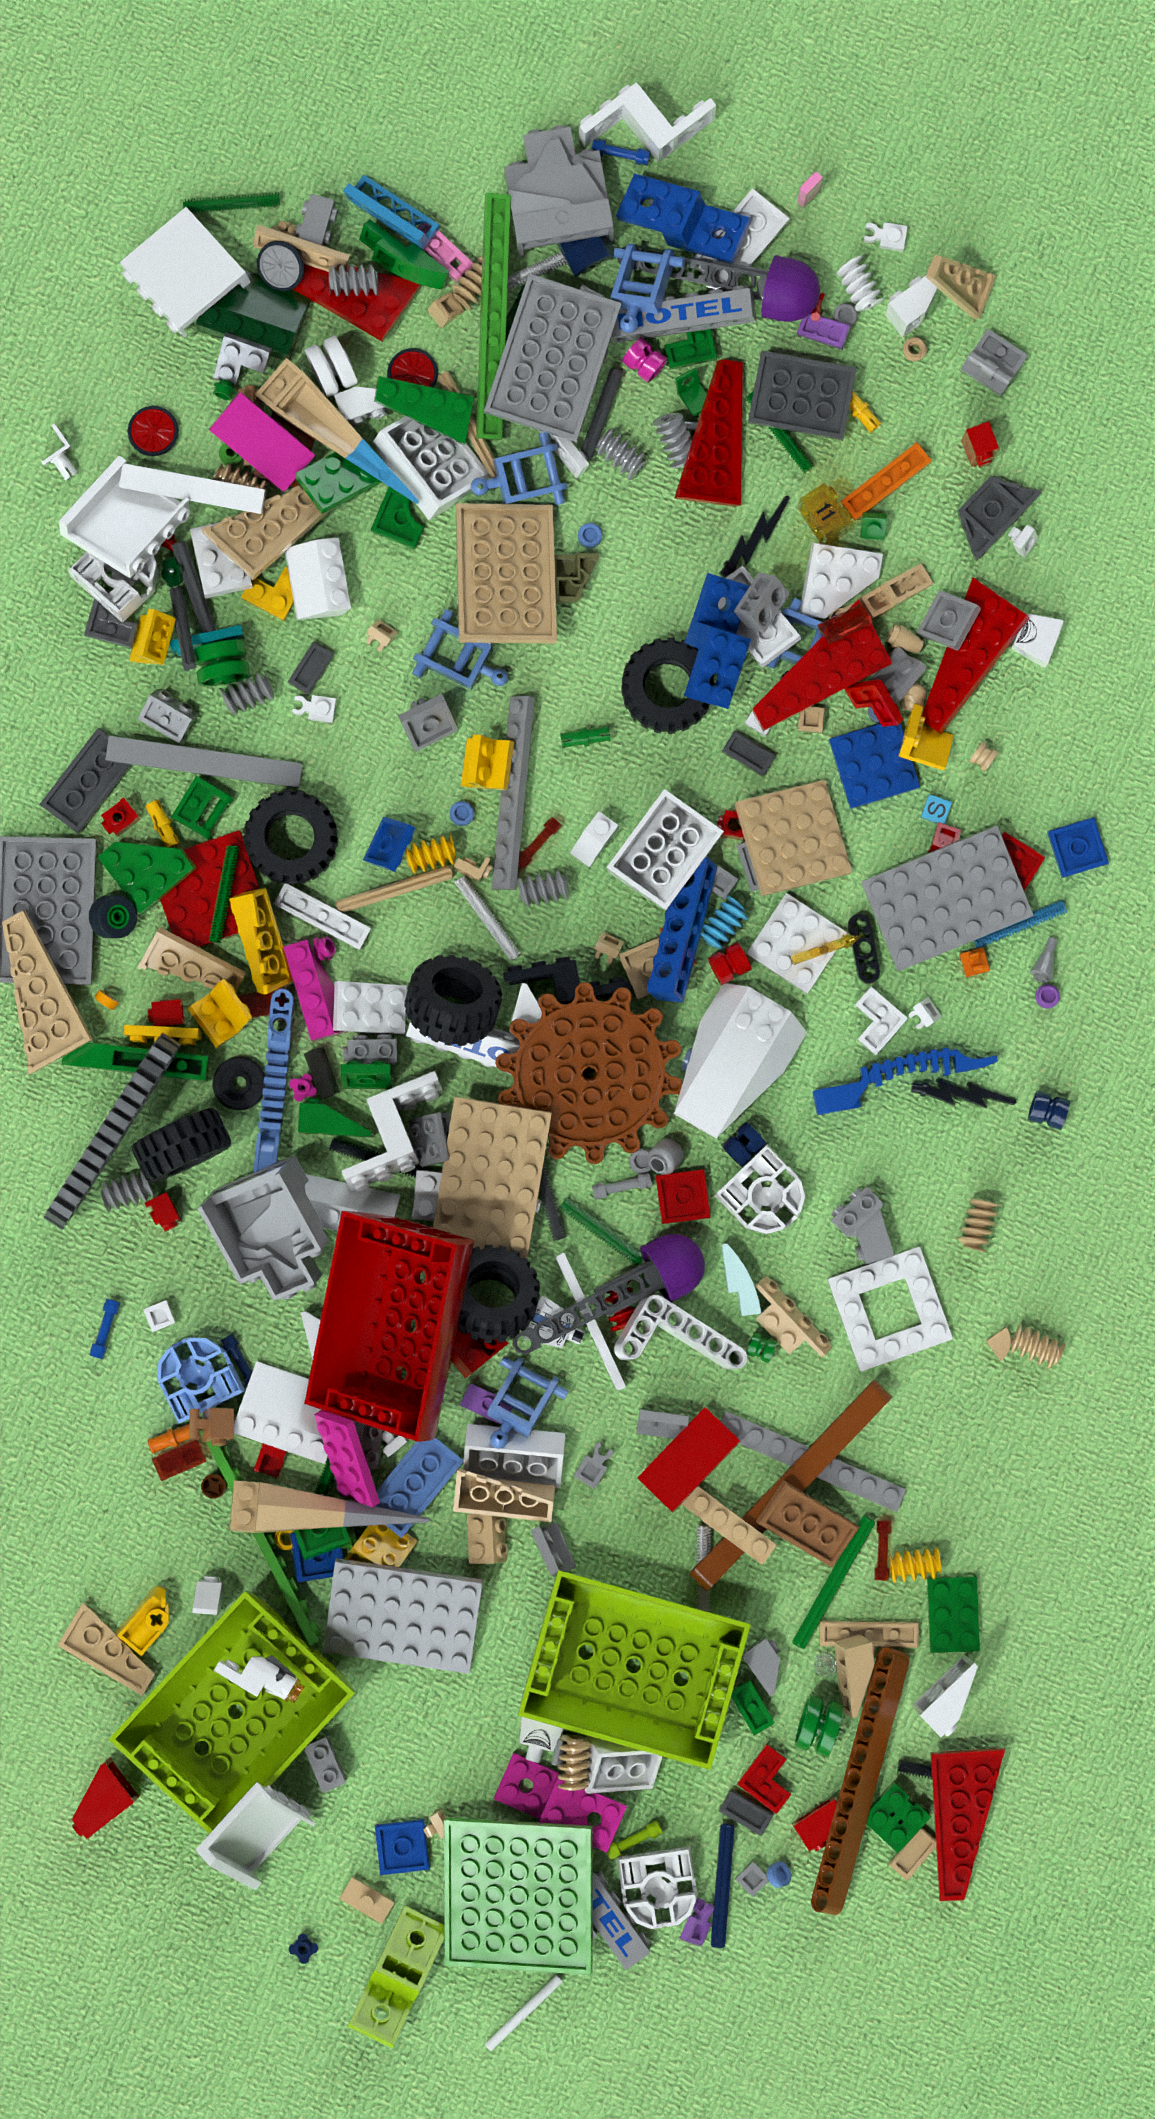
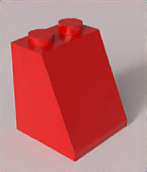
M110 1757L100 1765L72 1818L74 1822L72 1827L80 1837L84 1835L88 1839L140 1797Z

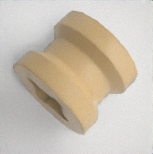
M982 741L969 762L978 764L980 769L985 772L998 754V751L989 749L987 744Z

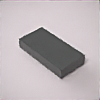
M313 641L288 680V683L309 696L334 657V654Z
M735 730L722 750V753L761 777L765 775L776 755Z
M730 1789L718 1810L760 1836L763 1835L774 1815Z

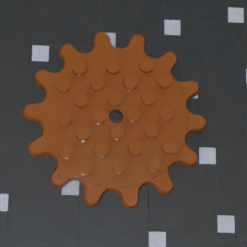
M582 982L576 986L575 998L569 1004H561L554 995L545 993L538 1000V1005L542 1012L539 1021L529 1023L523 1019H515L510 1024V1032L518 1038L520 1046L514 1053H502L496 1057V1067L501 1071L510 1073L514 1078L513 1085L509 1089L500 1092L498 1102L499 1104L552 1112L548 1133L550 1138L548 1153L553 1159H561L570 1147L580 1146L584 1149L586 1160L589 1163L599 1164L604 1157V1148L609 1143L614 1142L621 1145L625 1152L635 1153L640 1148V1141L637 1137V1130L640 1126L649 1124L655 1128H663L668 1123V1115L659 1107V1100L666 1094L680 1093L683 1082L679 1077L669 1075L665 1070V1064L668 1060L680 1054L681 1046L676 1040L660 1041L655 1037V1029L663 1019L661 1011L657 1008H650L643 1014H634L629 1008L632 996L627 988H618L609 1000L599 1001L594 996L591 984ZM588 1066L596 1070V1074L592 1078H585L582 1075L584 1069L588 1068Z

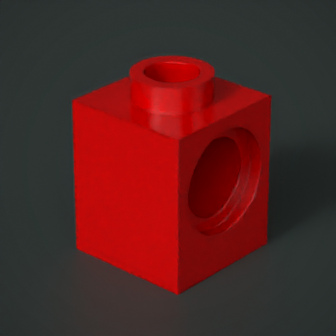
M725 810L724 816L719 815L717 827L724 831L721 837L745 841L742 828L739 831H731L728 828L730 820L735 819L739 821L737 812Z
M181 999L151 1002L152 1008H148L149 1023H153V1026L173 1027L185 1025L183 1001Z

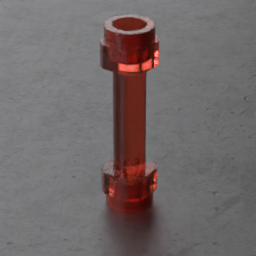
M552 816L543 825L545 828L524 852L520 851L518 866L523 870L532 862V856L552 834L555 836L562 827Z
M877 1520L876 1533H879L877 1567H874V1580L889 1581L890 1568H887L888 1535L892 1531V1521Z

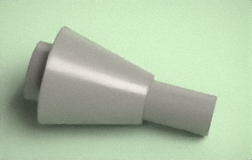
M1048 938L1045 950L1030 970L1034 980L1046 983L1047 980H1053L1054 951L1058 942L1057 939Z

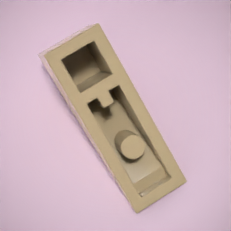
M861 1634L834 1642L840 1702L844 1706L843 1712L851 1718L858 1716L874 1668L875 1647L870 1640Z

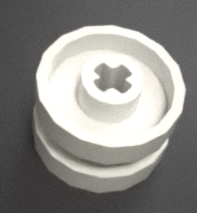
M335 335L323 341L327 356H324L320 347L316 344L304 349L316 379L327 398L338 393L339 387L335 379L336 376L345 388L358 383L352 369V363Z

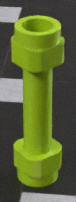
M655 1820L647 1824L645 1829L618 1843L613 1841L606 1853L609 1859L612 1860L621 1856L622 1851L650 1837L654 1839L663 1834V1831L658 1821Z

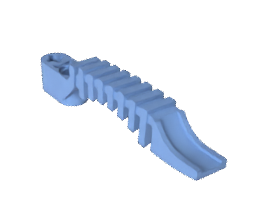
M278 989L271 997L268 1022V1053H266L268 1064L265 1065V1088H263L262 1093L264 1100L261 1101L263 1110H260L261 1121L258 1123L260 1134L257 1133L253 1173L277 1163L280 1134L282 1132L281 1122H283L282 1111H284V1099L286 1097L285 1087H287V1064L290 1059L288 1053L291 1049L290 1041L295 1004L292 994L286 989ZM282 995H285L289 1003L284 1004V1007H280L279 1002H276L277 999L280 1000L282 998ZM279 1019H283L287 1022L285 1030L278 1032L274 1029V1023Z

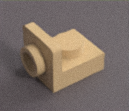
M487 856L480 869L476 867L478 865L476 862L465 857L464 860L457 859L454 870L480 883L482 878H488L493 866L489 865L491 858Z

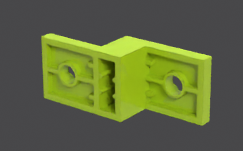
M407 1906L403 1907L350 2019L348 2027L393 2048L445 1938L443 1924ZM418 1934L422 1938V1944H413L410 1940V1935ZM375 2009H384L387 2013V2018L383 2020L378 2019L374 2013Z

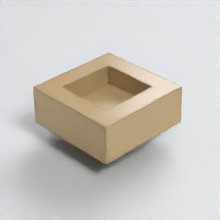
M809 707L799 713L798 731L822 733L824 708Z

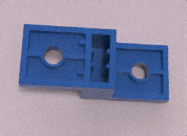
M635 173L616 214L617 219L620 221L662 232L668 246L734 263L751 223L750 217L705 205L700 191ZM649 198L654 200L651 206H642L644 200ZM719 230L725 231V235L722 238H713L715 232Z
M707 573L685 640L686 644L699 649L684 693L685 697L722 708H729L751 642L750 638L737 634L741 620L734 612L749 585ZM722 597H725V606L719 609L718 602ZM714 673H716L718 677L715 684L711 685L710 678Z

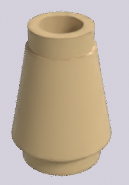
M894 624L886 638V642L890 643V647H900L903 650L916 654L920 652L924 644L923 640L902 625L897 626Z

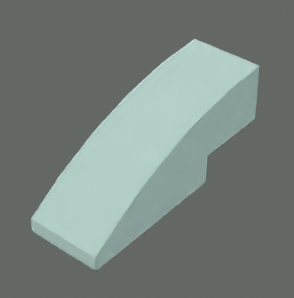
M727 1243L721 1244L728 1293L738 1292L741 1316L761 1314L759 1299L747 1269Z

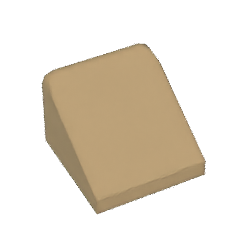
M451 292L434 300L428 308L429 314L441 328L448 325L465 311Z

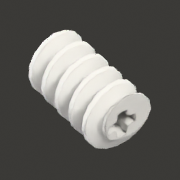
M862 255L843 264L837 272L838 277H844L841 282L842 285L848 286L846 293L853 294L850 300L852 303H857L855 305L856 311L868 310L884 300V298H876L881 292L880 289H871L876 284V281H867L872 275L871 272L863 273L867 264H858L863 258Z

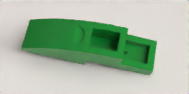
M369 219L364 223L359 240L374 251L372 260L390 272L414 283L441 290L445 287L450 271L442 264L438 263L414 243L406 248L400 241L396 240Z

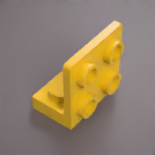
M148 609L147 615H141L129 661L133 663L164 665L176 618L155 609Z
M914 704L906 723L899 757L945 770L953 735L946 732L940 735L932 728L923 726L925 717H921L923 706Z
M225 979L220 980L208 995L188 1008L216 1048L239 1034L252 1019L247 1005L239 1000L234 987L227 983Z
M368 1525L345 1559L400 1567L417 1543V1540L407 1532L400 1538L386 1525Z

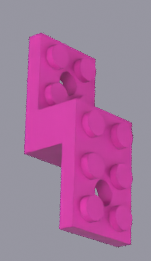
M513 1752L493 1799L538 1818L539 1823L592 1826L587 1822V1816L592 1812H597L602 1819L600 1824L593 1826V1847L608 1852L627 1805L600 1793L587 1794L585 1789L575 1791L563 1790L557 1786L558 1784L565 1783V1781L558 1779V1775L562 1773L542 1764L526 1760V1757ZM527 1778L533 1782L531 1791L523 1792L520 1790L519 1782L522 1779Z

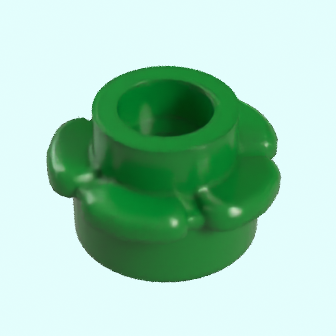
M220 380V382L214 383L215 389L213 394L223 400H231L233 394H236V390L231 382Z

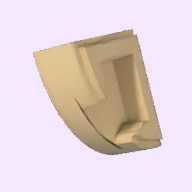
M1007 1327L986 1340L999 1361L1006 1357L1011 1346V1337Z

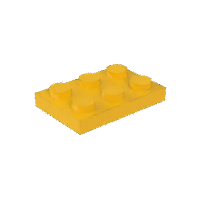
M124 1025V1035L130 1038V1041L133 1043H147V1039H154L155 1042L161 1033L179 1041L181 1045L196 1046V1041L202 1042L203 1032L198 1028Z

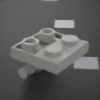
M987 329L974 350L967 357L960 371L1001 397L1028 355Z

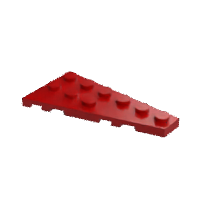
M304 264L303 278L293 290L383 342L419 291L421 285L404 278L377 272V296L374 294L373 289H370L368 296L365 295L363 289L360 290L359 296L355 295L353 289H351L349 296L345 295L343 289L340 295L336 296L333 289L329 296V272Z
M725 359L717 361L674 499L732 507L741 506L743 362Z
M973 577L964 600L977 604L981 610L959 651L949 647L946 648L921 717H925L924 723L940 735L1029 620L1027 614Z
M859 599L752 709L762 731L892 665V661Z
M1005 1748L930 1752L940 1901L965 1900L981 1835L984 1831L992 1802L996 1780H998L1002 1758H1004Z

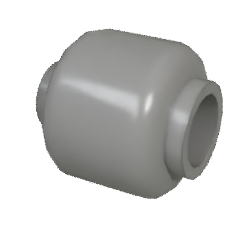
M668 1138L658 1141L648 1153V1162L652 1170L663 1175L672 1173L684 1159V1152L681 1146Z

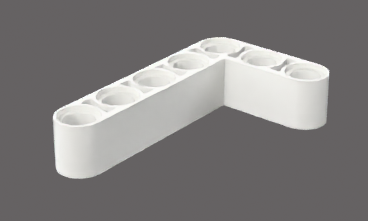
M650 1295L639 1301L614 1346V1352L619 1359H635L641 1355L654 1330L659 1326L727 1370L740 1369L747 1362V1354L743 1348L660 1295ZM651 1300L656 1304V1311L654 1313L649 1310L648 1306ZM671 1313L676 1316L677 1320L674 1326L669 1322V1315ZM639 1321L644 1324V1332L642 1334L636 1329ZM691 1326L697 1331L694 1339L689 1335ZM711 1339L717 1344L714 1352L709 1347ZM627 1342L632 1346V1353L630 1355L624 1350ZM731 1352L736 1354L737 1360L735 1364H732L729 1360Z

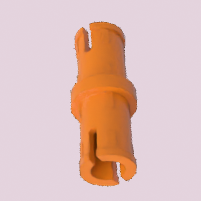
M190 1423L176 1429H167L166 1433L147 1439L151 1452L154 1454L170 1446L177 1447L180 1442L190 1439Z

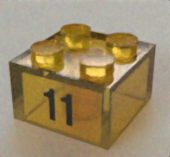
M825 483L801 497L797 509L820 544L830 545L848 533L852 517L847 508H841L837 502L839 498L835 490L831 486L828 488Z

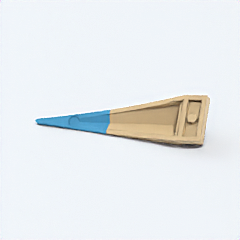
M286 358L255 393V396L274 411L275 414L414 503L419 504L414 494L356 432L309 377Z

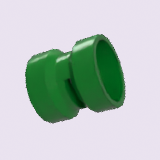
M754 1332L746 1354L750 1357H760L763 1362L769 1363L777 1340L762 1338L761 1334Z

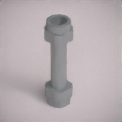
M648 1172L637 1175V1178L607 1185H604V1183L592 1185L595 1200L606 1198L608 1194L638 1187L640 1189L652 1187V1182Z

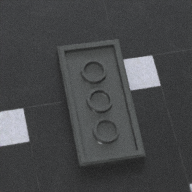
M97 728L39 804L78 834L81 833L132 766L131 764L105 760L109 735L100 728Z

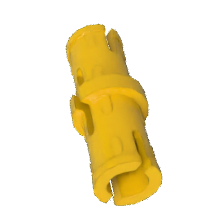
M852 391L849 407L853 412L852 416L858 418L871 434L882 423L869 410L868 403H863L858 395Z
M155 800L147 804L145 808L154 823L153 828L155 831H158L164 846L168 848L178 846L180 841L175 835L171 826L172 821L170 818H167L160 801Z

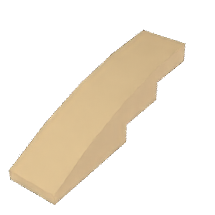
M921 563L859 598V601L869 620L872 621L924 591L934 583ZM853 602V603L847 605L846 607H844V608L838 610V611L835 613L836 616L838 617V619H839L855 602Z

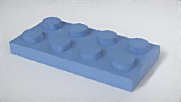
M437 1438L430 1441L416 1442L377 1489L376 1492L380 1503L375 1507L420 1516L464 1460ZM413 1523L387 1524L386 1526L402 1538Z

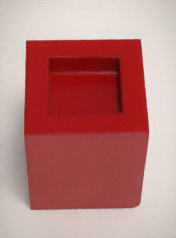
M263 1443L254 1471L276 1478L279 1477L288 1451Z

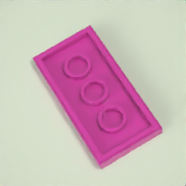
M241 392L235 396L209 428L214 435L283 492L295 480L296 472L304 469L315 456L310 449Z

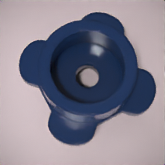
M304 1933L300 1934L298 1940L289 1946V1953L297 1956L301 1964L308 1963L309 1957L318 1951V1945L313 1943ZM304 1946V1947L306 1948V1950H305V1951H302V1950H301V1947Z

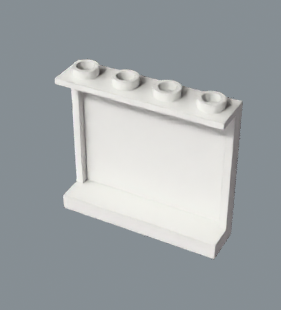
M187 207L120 261L124 269L122 272L124 278L130 284L134 282L138 286L136 290L145 301L148 298L153 303L151 307L159 317L164 315L168 319L166 321L168 327L174 333L179 332L184 338L187 336L184 329L237 284L244 288L250 283L246 272Z
M118 456L59 520L60 534L131 578L136 572H140L151 555L154 556L159 551L161 544L166 539L172 537L176 527L188 519L190 515L189 499L185 497L180 502L173 497L119 488L123 463L127 464V460Z
M256 1783L195 1850L210 1867L256 1890L262 1882L253 1872L301 1820L313 1827L316 1823L310 1818L312 1815L310 1810L303 1804L299 1805L294 1799H288L280 1791L277 1793L270 1785L264 1787Z

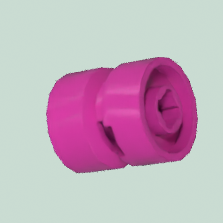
M640 337L627 351L622 362L631 370L637 369V375L649 383L661 371L668 359L658 350L652 351V345Z

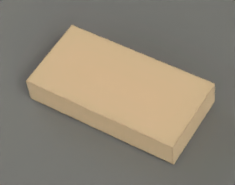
M921 1828L899 1853L895 1854L888 1865L908 1881L936 1848V1839Z

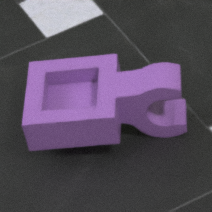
M696 1899L693 1907L695 1916L690 1915L680 1936L682 1940L699 1946L703 1945L712 1924L708 1922V1919L714 1911L713 1905L705 1904V1900Z

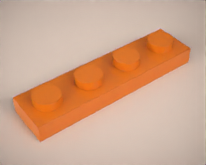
M916 442L841 500L840 503L854 521H857L862 517L863 512L867 513L928 466L932 460Z

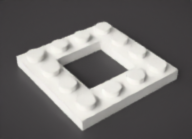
M920 1247L827 1279L860 1372L953 1339ZM904 1278L921 1324L875 1340L859 1294Z

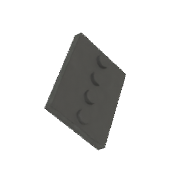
M761 350L748 423L843 441L857 368Z

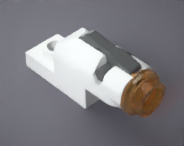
M273 1655L267 1658L252 1656L243 1672L238 1670L240 1668L239 1665L229 1659L226 1662L221 1660L214 1670L256 1697L264 1687L266 1689L265 1692L278 1696L286 1702L291 1701L295 1703L305 1687L300 1683L301 1680L297 1679L296 1675Z

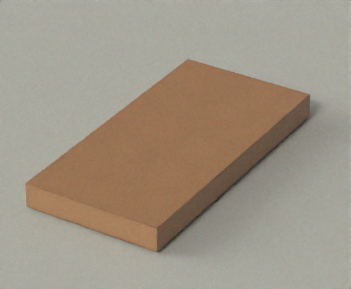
M784 1480L756 1520L759 1525L830 1567L834 1566L859 1529L856 1523Z

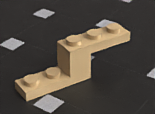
M699 1486L681 1504L761 1565H764L777 1547V1544Z

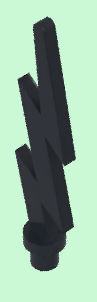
M785 496L768 522H766L764 511L761 513L747 544H745L743 534H741L729 560L723 563L724 567L719 572L720 576L726 578L736 571V566L741 556L745 566H747L762 534L765 543L767 542L790 499L789 496Z
M936 1079V1082L940 1089L927 1085V1082L911 1084V1093H918L922 1097L927 1095L955 1106V1103L951 1096L983 1108H987L982 1098L1010 1105L1016 1104L1015 1099L967 1083L970 1091Z

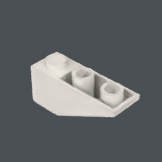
M356 386L334 395L340 414L353 428L362 425L364 420L371 417L373 419L382 418L387 415L386 412L390 411V409L374 402L376 389Z

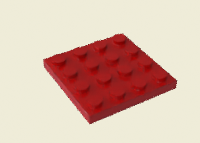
M240 830L183 849L197 869L160 900L171 933L199 948L214 943L209 941V936H211L210 930H212L211 924H213L214 909H216L215 903H217L226 846H237L240 849L237 850L239 853H236L239 856H236L238 859H235L237 861L235 864L237 865H234L236 867L234 870L236 871H233L235 874H232L235 877H232L234 879L231 880L233 882L231 885L233 886H230L232 888L230 891L232 892H229L231 895L228 896L232 898L244 892L260 889ZM227 901L229 907H226L228 913H225L227 916H224L227 919H224L226 922H223L225 928H222L224 930L222 931L224 934H221L223 937H220L222 939L238 934V926L231 910L230 901Z

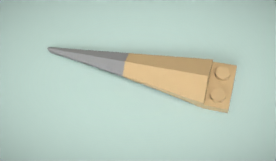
M234 1480L229 1531L264 1533L333 1527L428 1523L430 1519L380 1507L372 1508L361 1503L262 1482Z

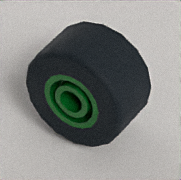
M104 895L92 904L89 911V923L92 930L103 938H123L128 936L134 930L137 922V911L134 904L122 895Z

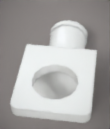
M52 424L53 430L65 446L41 463L43 466H46L48 463H54L66 481L71 478L66 468H68L72 476L78 473V471L65 455L66 451L71 448L57 426Z

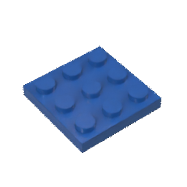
M877 724L828 740L850 809L920 788L913 762L899 757L904 735L901 724L885 727Z

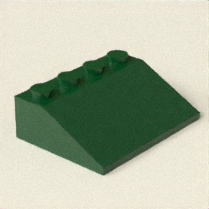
M245 271L250 283L244 288L237 284L197 319L196 326L199 332L222 340L225 333L228 332L272 348L270 356L281 360L286 358L290 360L311 300L293 289L289 291L272 289L262 280L261 276Z

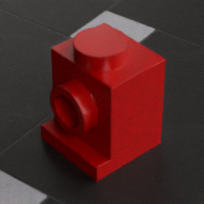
M124 797L101 815L104 819L101 822L102 826L109 835L114 832L117 837L141 820ZM121 814V821L115 822L114 815Z
M166 1192L144 1203L147 1208L152 1207L153 1211L150 1212V1215L155 1225L160 1224L165 1232L178 1226L177 1221L181 1220V1217L169 1193Z

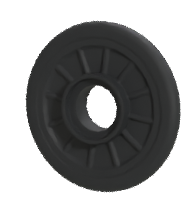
M230 1058L224 1061L215 1071L213 1076L214 1094L218 1101L227 1108L233 1110L249 1109L255 1106L263 1097L265 1074L262 1068L249 1058ZM239 1076L246 1080L245 1088L240 1091L235 1090L232 1085L233 1080Z

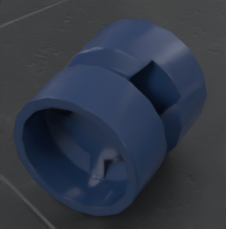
M1037 1090L1030 1106L1028 1120L1039 1124L1046 1121L1049 1127L1061 1130L1068 1114L1070 1100L1061 1097L1052 1099L1050 1094Z
M746 1121L736 1130L735 1137L730 1136L721 1144L728 1155L742 1168L752 1159V1153L758 1154L767 1145L766 1141ZM747 1140L749 1143L745 1147L742 1143Z

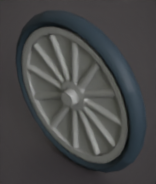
M283 241L269 242L263 246L258 254L257 268L259 275L272 289L289 291L297 287L301 282L304 274L303 260L299 252L289 243Z

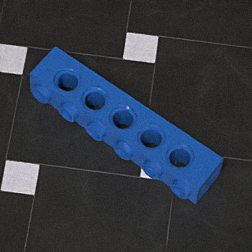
M708 857L704 858L665 912V923L663 931L659 936V947L653 959L654 966L651 977L647 982V992L657 1000L684 1001L718 868Z

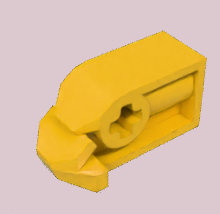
M158 1585L151 1588L147 1596L116 1630L117 1636L141 1656L169 1623V1605L166 1602L165 1588ZM160 1613L161 1620H154L152 1622L151 1615L157 1616Z

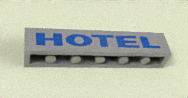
M736 286L732 288V291L723 292L721 289L709 291L706 295L689 293L685 295V298L679 299L664 297L659 314L638 311L636 316L638 327L632 333H626L621 329L620 321L627 315L628 310L620 309L611 340L614 343L638 340L640 337L647 339L757 322L754 293L746 286Z
M593 1869V1924L625 1970H627L650 1954L648 1946L651 1945V1942L644 1932L640 1934L634 1927L637 1923L628 1912H623L619 1906L622 1904V1901L616 1892H609L605 1886L608 1881L599 1870L596 1873Z

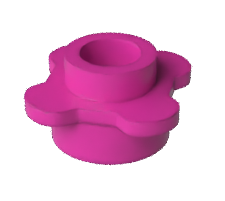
M314 938L315 954L321 961H324L326 958L331 960L336 952L331 938Z
M304 1074L299 1079L293 1078L290 1080L289 1086L294 1091V1099L301 1102L303 1098L316 1095L317 1089L312 1085L311 1075ZM302 1085L305 1086L304 1090H301Z

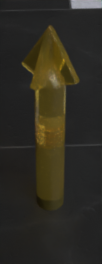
M843 935L840 939L826 943L824 946L821 945L790 956L793 965L821 956V954L824 955L841 948L848 949L860 936Z

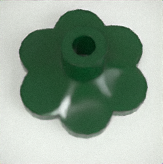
M174 557L163 560V570L161 572L163 580L166 581L169 587L180 585L183 572L181 565L178 564Z

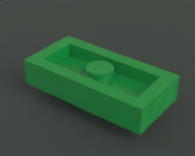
M750 1680L733 1689L731 1698L754 1736L775 1724Z

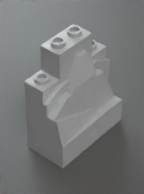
M564 125L555 126L551 130L543 132L539 129L531 130L528 134L523 135L528 163L523 164V162L517 161L504 167L508 193L511 195L510 204L519 256L524 257L523 250L591 237L609 235L610 242L614 241L613 222L599 150L585 149L580 151V154H575L571 127H565Z
M295 1155L214 1189L198 1207L201 1216L238 1283L242 1284L246 1281L253 1283L261 1278L273 1301L283 1298V1300L290 1299L297 1294V1291L303 1289L304 1292H307L317 1286L316 1282L322 1276V1273L313 1257L320 1255L324 1251V1246L329 1241L322 1229L323 1224L306 1195L305 1184L309 1180Z

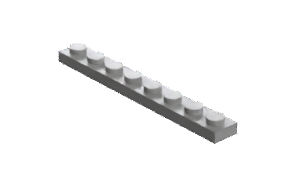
M531 696L510 697L506 740L514 742L508 790H501L492 879V889L516 890L535 700Z
M725 1411L721 1423L741 1441L739 1444L789 1466L809 1448ZM835 1458L817 1476L821 1480L895 1512L898 1511L906 1489Z

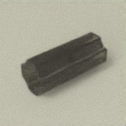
M324 1046L304 1053L320 1100L339 1094L340 1091Z

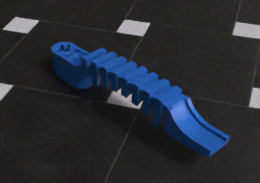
M942 1048L939 1052H937V1049L930 1050L927 1054H925V1051L918 1052L917 1056L907 1054L904 1059H902V1056L895 1057L892 1062L884 1060L881 1065L873 1063L869 1072L867 1067L859 1069L861 1076L859 1082L812 1091L817 1115L862 1107L860 1096L868 1084L874 1083L875 1087L883 1085L881 1074H885L886 1081L892 1080V1068H895L896 1076L904 1074V1065H907L908 1073H913L916 1071L915 1063L918 1062L919 1072H925L927 1070L926 1061L930 1060L931 1073H937L939 1071L938 1059H941L943 1076H949L951 1074L949 1057H953L954 1071L959 1073L998 1062L997 1055L973 1059L964 1056L957 1049L949 1050V1048Z

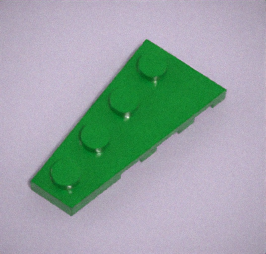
M378 377L374 402L465 445L473 396L386 377Z

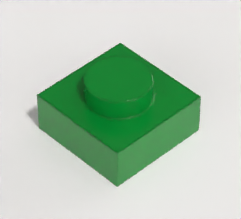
M863 512L860 538L885 540L887 514Z

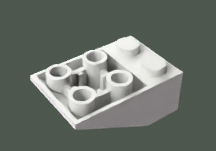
M920 276L916 277L909 283L910 288L903 293L899 290L889 298L891 302L887 305L888 308L885 316L902 338L922 324L938 291V288L926 276L923 278Z

